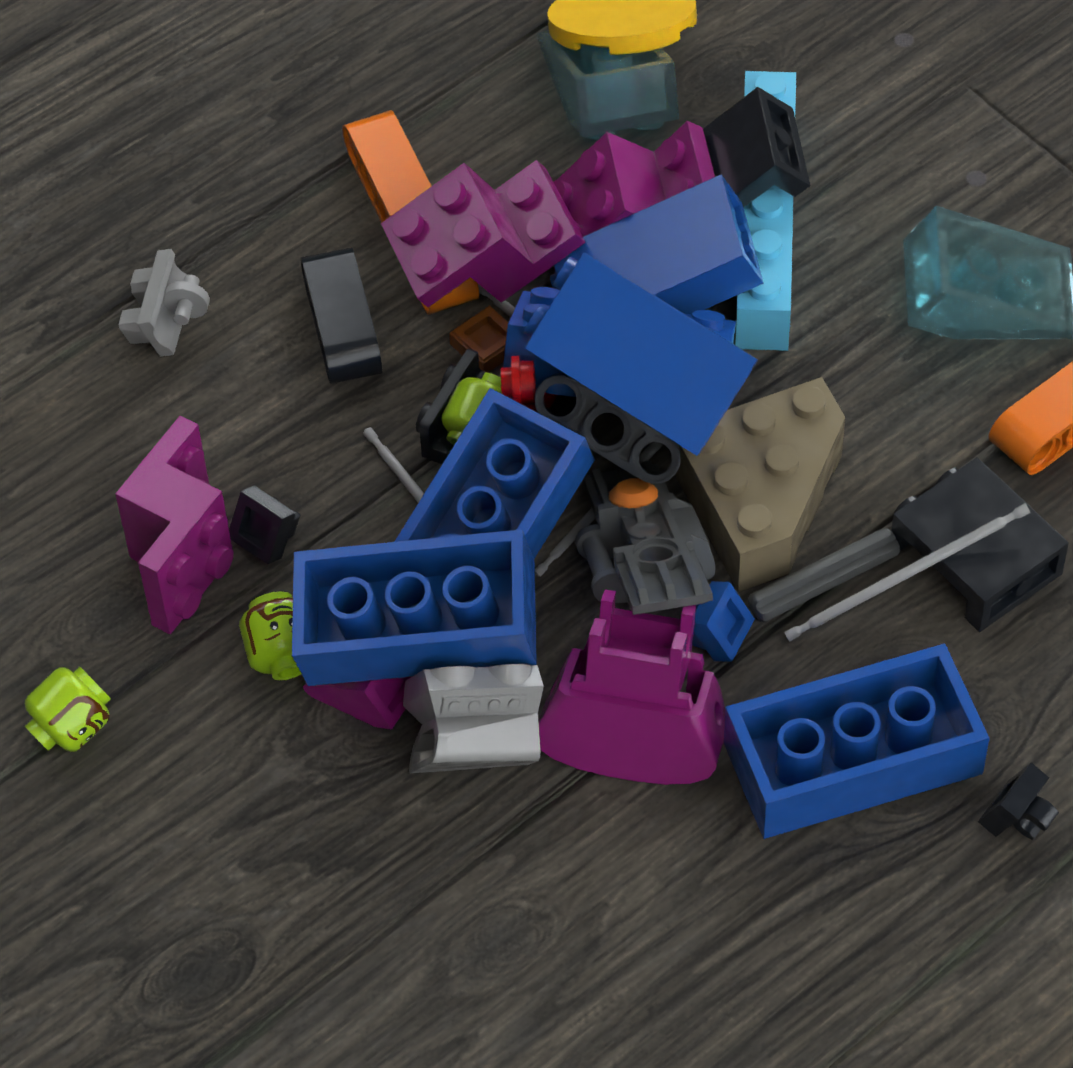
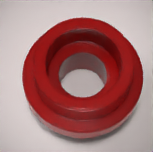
M520 355L511 356V367H501V391L503 395L522 405H535L536 375L534 360L521 361Z

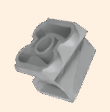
M506 664L490 667H441L422 670L405 681L403 706L422 724L412 748L409 773L530 765L539 761L541 749L538 710L544 685L538 665Z

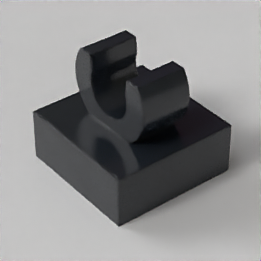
M254 485L240 492L229 528L230 539L265 563H273L282 559L287 540L294 536L301 514L297 511L294 512L280 503L277 498L271 497Z
M1031 762L1007 781L981 816L978 823L995 837L1011 825H1014L1022 835L1033 840L1040 830L1045 831L1048 829L1059 813L1049 801L1037 796L1050 777Z

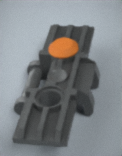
M651 460L642 462V466L647 470L660 472L658 464H652ZM617 466L616 470L601 472L600 468L593 469L591 474L585 475L583 484L598 524L582 528L576 535L575 544L579 554L588 561L593 575L591 588L599 602H601L605 589L616 591L615 603L628 602L633 615L713 601V593L707 579H711L715 575V561L707 537L692 504L675 498L673 492H669L665 482L650 484ZM610 558H614L615 568L613 567Z

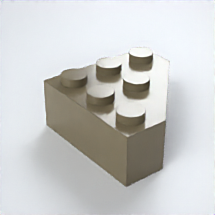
M822 377L728 409L698 456L678 444L680 449V466L675 476L690 504L693 505L699 521L738 592L790 573L806 531H809L822 502L824 490L832 472L835 473L842 457L845 415Z

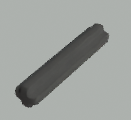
M889 528L880 529L750 594L748 597L749 607L758 621H768L897 556L900 552L899 543Z

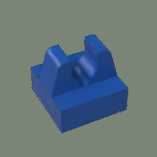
M712 581L709 586L713 593V601L696 605L692 646L707 650L714 661L732 662L755 618L730 582Z

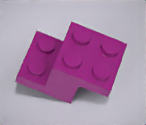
M686 121L669 138L664 140L661 146L654 152L606 132L553 182L581 235L584 237L715 177L703 128Z
M537 160L495 190L469 166L463 163L381 223L417 299L427 307L433 305L470 277L502 303L586 243L547 169Z
M182 416L176 419L115 493L129 557L137 561L152 626L170 635L183 618L189 619L196 612L201 602L202 594L215 578L220 579L226 574L234 556L223 494L221 490L209 484L199 426L197 423Z

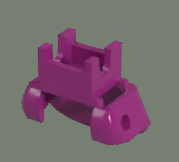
M605 589L601 599L600 616L594 619L584 650L572 648L545 701L539 718L541 751L552 759L576 769L619 779L664 785L691 784L708 779L716 770L724 741L725 708L721 688L717 678L714 676V672L703 670V654L691 652L696 605L683 607L681 619L648 613L633 615L630 610L615 608L616 591ZM688 668L686 693L680 692Z

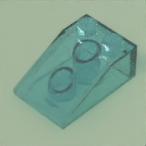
M549 31L538 33L539 45L568 120L581 137L599 140L606 132L615 135V131L629 128L654 130L662 127L666 121L679 119L675 62L662 48L633 54L610 55L609 47L601 48L581 44V49L575 51L553 40Z
M935 206L903 240L908 326L952 339H1073V271L1070 248L939 206Z

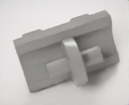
M172 249L158 250L153 267L134 270L130 285L132 294L142 306L141 308L122 310L118 324L119 329L130 344L150 342L160 357L174 355L182 325L188 324L189 318L202 317L207 313L210 302L208 293L199 286V278L194 275H187L176 266L174 261L175 253Z

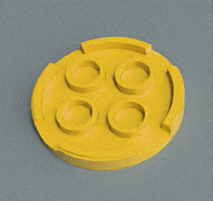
M556 0L551 4L547 12L549 34L557 43L575 51L581 49V44L601 48L609 47L610 55L640 53L671 45L680 40L681 31L687 27H694L697 24L696 0Z

